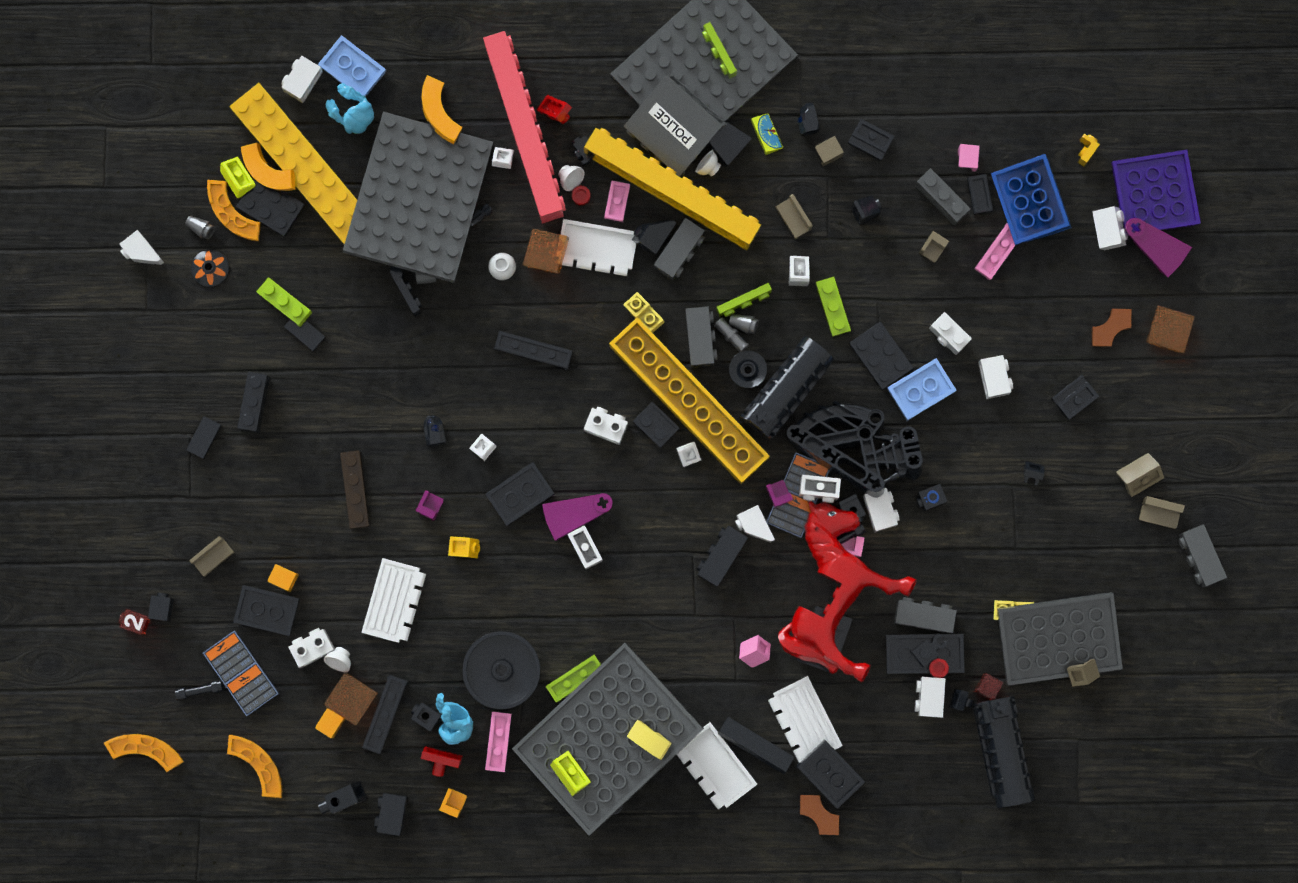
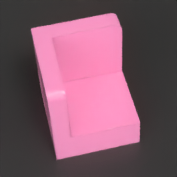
M960 144L958 148V166L972 168V171L976 172L978 168L979 146Z
M853 537L842 543V546L846 551L860 558L864 537Z
M759 635L754 636L741 643L739 659L750 667L762 664L770 658L771 644Z

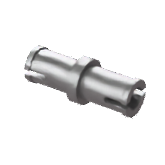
M723 317L715 323L714 326L725 336V340L727 342L730 341L739 352L744 351L749 344L740 337L738 331L733 329Z

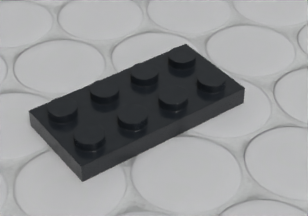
M937 634L885 635L886 674L930 673V663L923 667L912 654V651L925 640L932 643L933 637ZM940 634L941 636L937 638V643L942 645L944 642H947V645L944 648L936 649L939 655L934 659L945 660L949 666L948 673H965L964 634Z

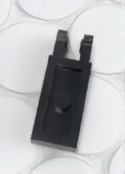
M392 266L390 274L416 317L421 314L419 308L422 305L417 296L415 298L412 297L410 292L413 289L408 280L403 281L404 274L402 270Z

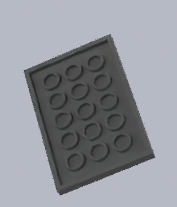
M1112 592L997 608L1005 676L1008 686L1069 677L1067 671L1069 666L1084 664L1090 659H1095L1099 673L1123 669L1114 593Z

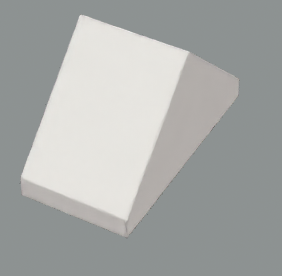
M790 256L789 285L808 286L810 279L809 257Z

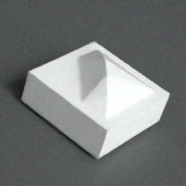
M495 147L492 166L511 169L514 150Z
M481 434L469 449L485 461L497 446Z
M695 442L676 448L683 467L701 461Z

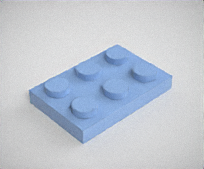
M342 35L318 64L337 81L354 88V90L360 92L365 97L386 72L384 67Z
M937 358L887 388L907 421L957 391Z

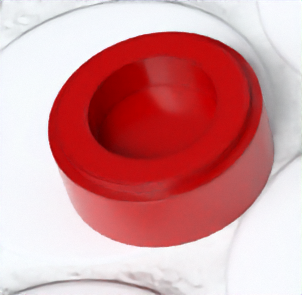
M577 186L573 189L572 200L575 204L585 205L589 202L591 195L587 187Z
M934 659L931 661L929 672L933 677L942 678L947 675L949 666L945 660Z

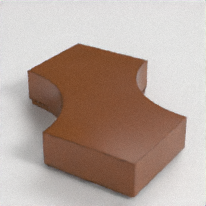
M1111 309L1110 317L1106 323L1092 327V347H1112L1113 339L1117 333L1122 330L1131 329L1132 309Z
M800 795V815L808 816L816 823L819 835H839V815L831 814L823 807L820 795Z

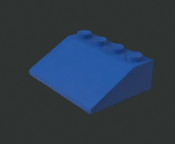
M1046 154L991 173L1015 245L1072 228Z

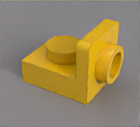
M1086 134L1080 139V142L1086 145L1078 155L1081 157L1078 163L1082 166L1086 165L1100 145L1097 143L1096 138Z
M450 537L448 556L478 558V553L480 552L479 539Z

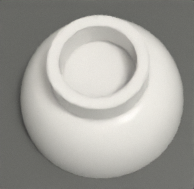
M713 150L709 151L699 162L695 170L696 173L700 175L709 174L712 177L719 170L721 165L718 163V157Z
M565 165L559 171V177L565 191H572L575 187L579 186L584 179V170L578 166Z
M507 253L495 254L489 261V272L498 280L509 279L516 270L515 260Z
M337 647L335 651L326 654L324 662L337 671L348 672L351 667L350 653L341 647Z

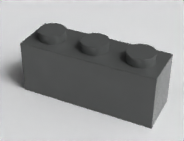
M931 168L916 182L915 187L954 226L970 211L965 202Z
M685 218L655 262L654 269L671 280L675 277L679 278L684 271L682 267L686 261L690 262L694 256L693 250L696 245L700 247L705 240L703 236L705 230Z
M709 306L686 308L691 368L714 366V361L717 360V350L713 349L712 342L716 341L715 330H711L710 323H714L713 311L709 312Z
M1204 524L1179 534V544L1188 554L1186 559L1189 566L1195 570L1194 578L1198 585L1201 584L1202 587H1206L1227 578Z
M903 597L902 600L897 601L894 624L952 634L957 610H952V606L941 604V607L933 606V602L922 601L921 604L914 603V599Z

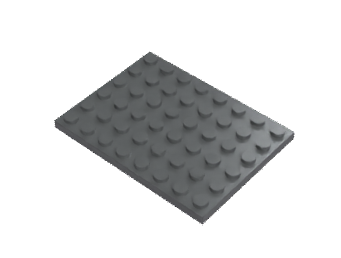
M691 0L612 71L610 76L641 106L665 75L672 73L716 115L726 122L796 59L798 54L746 0ZM711 22L737 70V75L729 79L727 74H723L719 66L721 65L719 58L715 59L711 52L713 47L702 36L703 25Z
M383 112L343 247V253L454 283L493 142L460 133L453 145L438 135L430 124Z
M624 643L517 743L512 750L582 829L591 836L702 732L704 728L627 643ZM637 720L642 721L654 732H658L672 743L662 760L653 756L627 737ZM567 751L570 752L591 781L589 785L574 796L569 793L550 766L553 760Z

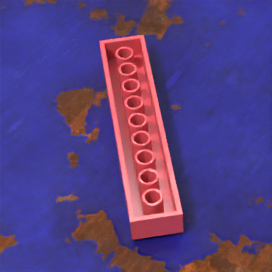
M505 31L483 37L542 224L564 217L563 211H566L563 197H558L557 194L560 193L557 179L552 178L554 169L551 160H546L549 157L545 142L541 143L540 141L543 140L539 124L535 125L537 119L534 107H529L532 104L528 89L523 88L526 85L522 71L518 72L520 66L516 53L512 54L514 47L511 36H506Z

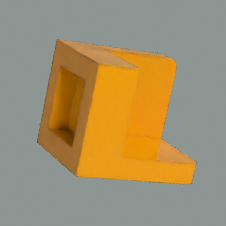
M275 564L268 582L291 592L299 574Z
M327 708L315 728L326 736L334 738L346 718Z
M448 788L439 810L458 818L467 795Z

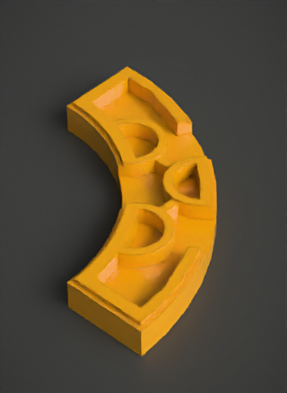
M427 75L421 95L424 115L435 129V132L454 145L462 131V126L451 120L442 106L441 92L444 83Z
M259 143L241 147L245 166L256 181L268 188L279 191L295 190L294 171H280L271 168L263 157Z
M207 180L209 202L220 222L237 236L259 242L261 223L245 218L234 209L228 197L227 182Z
M122 735L104 742L113 759L127 754H142L156 760L166 772L184 762L170 745L148 735Z
M229 735L227 754L245 760L255 769L261 782L262 797L282 798L280 774L267 752L246 738Z

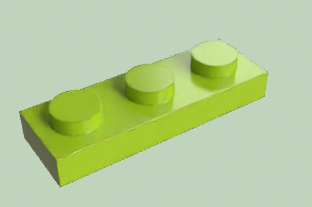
M711 22L704 24L702 32L704 40L710 42L713 47L711 52L715 59L719 58L721 62L719 66L723 74H727L729 79L737 75L734 64Z
M269 277L256 291L299 327L312 314L311 310Z
M831 277L816 282L815 284L832 337L851 332L835 278Z
M769 283L717 306L716 310L719 317L722 315L725 317L730 316L739 307L742 309L747 308L756 299L762 301L768 298L772 289Z
M593 655L548 684L546 688L557 703L571 694L601 664L596 656Z

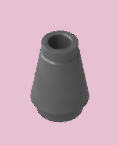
M189 216L185 222V225L201 239H210L215 231V226L212 225V222Z
M732 314L729 325L749 335L750 333L755 334L759 320L755 319L754 316Z

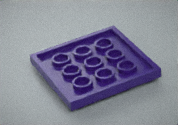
M1187 150L1111 162L1118 204L1124 214V221H1122L1123 229H1125L1126 222L1131 218H1139L1161 231L1201 224ZM1139 223L1131 225L1133 228L1132 232L1140 230L1138 228Z

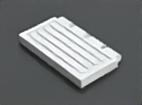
M563 219L557 257L560 258L559 265L573 267L575 260L577 261L576 268L591 270L592 264H596L595 271L610 273L611 267H615L614 274L627 276L628 270H632L636 243L632 241L634 231Z
M382 558L361 633L398 643L400 639L408 641L411 628L404 625L405 623H413L416 609L410 608V604L418 605L421 590L415 589V586L423 587L426 574L419 572L420 568Z
M808 676L774 692V697L768 700L773 712L780 709L782 713L776 715L782 730L787 727L791 729L784 733L790 746L799 745V748L793 750L799 763L824 739L834 749L842 746Z
M709 722L703 727L704 730L684 747L677 756L683 764L689 760L692 762L686 768L695 780L701 775L704 779L698 784L707 795L713 791L716 793L710 798L716 808L720 809L723 805L727 808L756 786L757 783Z

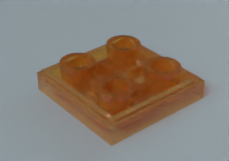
M532 229L523 266L559 274L569 237Z
M1157 306L1146 343L1183 354L1195 317Z
M345 672L324 705L357 726L378 693Z

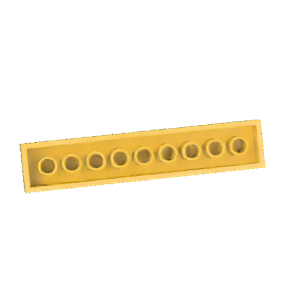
M260 83L256 84L230 105V108L282 171H294L295 187L340 241L345 244L357 199Z
M595 128L584 146L585 154H588L589 151L595 154L592 160L746 251L748 250L759 232L761 226L758 223L759 220L750 215L749 217L743 215V211L736 206L731 208L726 205V201L721 197L709 195L707 189L692 185L693 182L690 179L677 176V172L669 167L665 169L659 165L660 162L652 157L648 159L643 156L644 153L637 148L631 149L626 146L627 143L620 138L614 139L607 130Z
M638 318L609 343L610 348L740 484L747 480L769 459L770 456Z

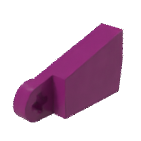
M1131 218L1126 222V233L1165 277H1169L1182 264L1192 248L1139 218ZM1139 223L1138 228L1140 230L1132 232L1133 228L1131 225Z
M601 493L542 504L546 523L554 540L557 541L608 512L612 508L613 502L608 494ZM600 498L608 500L606 508L597 505L600 502Z

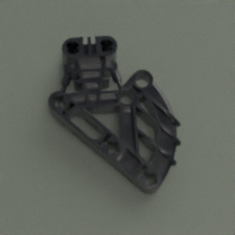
M834 401L833 405L826 407L818 405L817 410L811 413L804 412V417L795 425H791L787 430V441L791 446L874 498L883 495L887 482L894 481L900 477L904 478L905 476L910 480H916L922 474L923 459L920 445H918L919 440L916 430L913 427L906 426L901 429L900 436L898 434L878 435L884 426V414L878 409L871 410L858 405L841 404ZM877 417L881 421L879 423H873L871 422V419ZM839 423L848 430L839 432L829 425ZM821 429L828 434L816 436L812 433ZM862 433H868L870 437L864 439L860 437V435ZM875 439H882V441L890 442V445L885 447L883 442L881 443V449L875 451L873 441ZM860 446L864 466L839 450ZM831 454V457L824 458V455ZM842 463L848 464L865 477L857 479L838 466ZM879 469H886V473H889L890 469H895L896 472L883 480Z

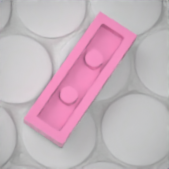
M1006 223L974 268L988 280L992 279L1015 246L1008 223Z
M492 712L485 770L505 772L512 714Z

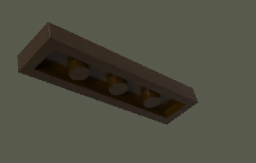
M360 451L340 453L350 529L370 527Z

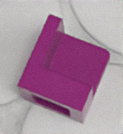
M784 480L766 485L774 508L793 500Z
M425 490L416 512L435 521L444 500Z

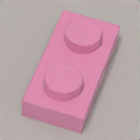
M611 181L604 219L623 222L630 184Z

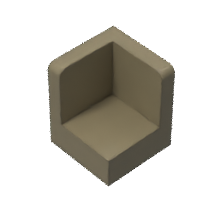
M835 136L815 147L822 160L821 164L823 167L839 159L844 153Z
M933 231L919 253L935 263L949 241Z
M1090 659L1084 664L1072 665L1067 668L1072 687L1089 685L1100 677L1095 659Z

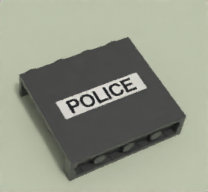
M671 73L665 75L626 122L624 127L631 137L637 138L641 142L640 145L645 150H650L655 155L654 158L661 164L664 163L667 167L676 171L677 176L681 177L685 175L684 171L717 132L723 130L727 124Z

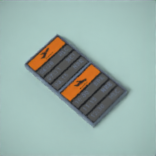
M795 453L784 479L793 500L776 508L773 506L766 523L802 538L810 509L809 501L803 500V497L799 496L801 476L827 477L830 470L811 458Z
M235 630L203 652L246 716L279 694Z

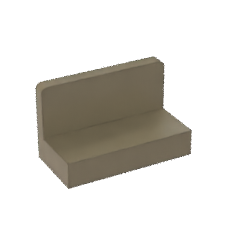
M793 194L789 196V199L776 206L778 213L795 239L812 230L813 225Z
M1149 453L1116 472L1124 482L1127 492L1131 497L1164 479L1159 463Z
M1146 496L1143 498L1139 520L1176 529L1180 514L1183 513L1185 505Z
M219 536L189 561L205 577L235 552Z

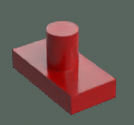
M547 95L536 110L540 114L564 124L569 120L568 112L572 107L564 101Z
M425 746L421 759L434 762L432 774L442 777L446 765L459 768L462 755Z

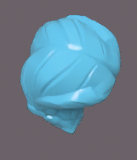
M341 83L337 86V91L340 95L348 100L353 99L360 103L349 108L344 117H341L333 99L327 100L325 105L329 116L338 123H341L347 133H363L374 119L372 105L360 92Z
M443 693L438 694L435 704L439 713H442L441 719L444 722L438 730L442 740L449 745L468 740L473 731V721L469 712L457 703H444Z

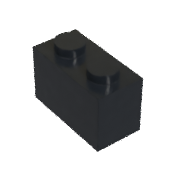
M383 793V797L379 796L377 808H380V814L376 816L374 823L377 832L397 836L402 835L408 796Z

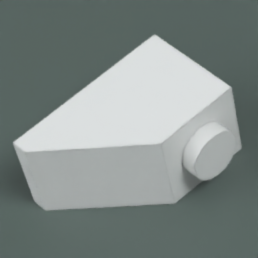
M138 230L120 243V246L123 248L121 253L127 260L131 258L134 262L158 265L164 263Z
M758 505L736 516L738 520L735 523L739 531L743 530L747 535L770 543L775 540Z

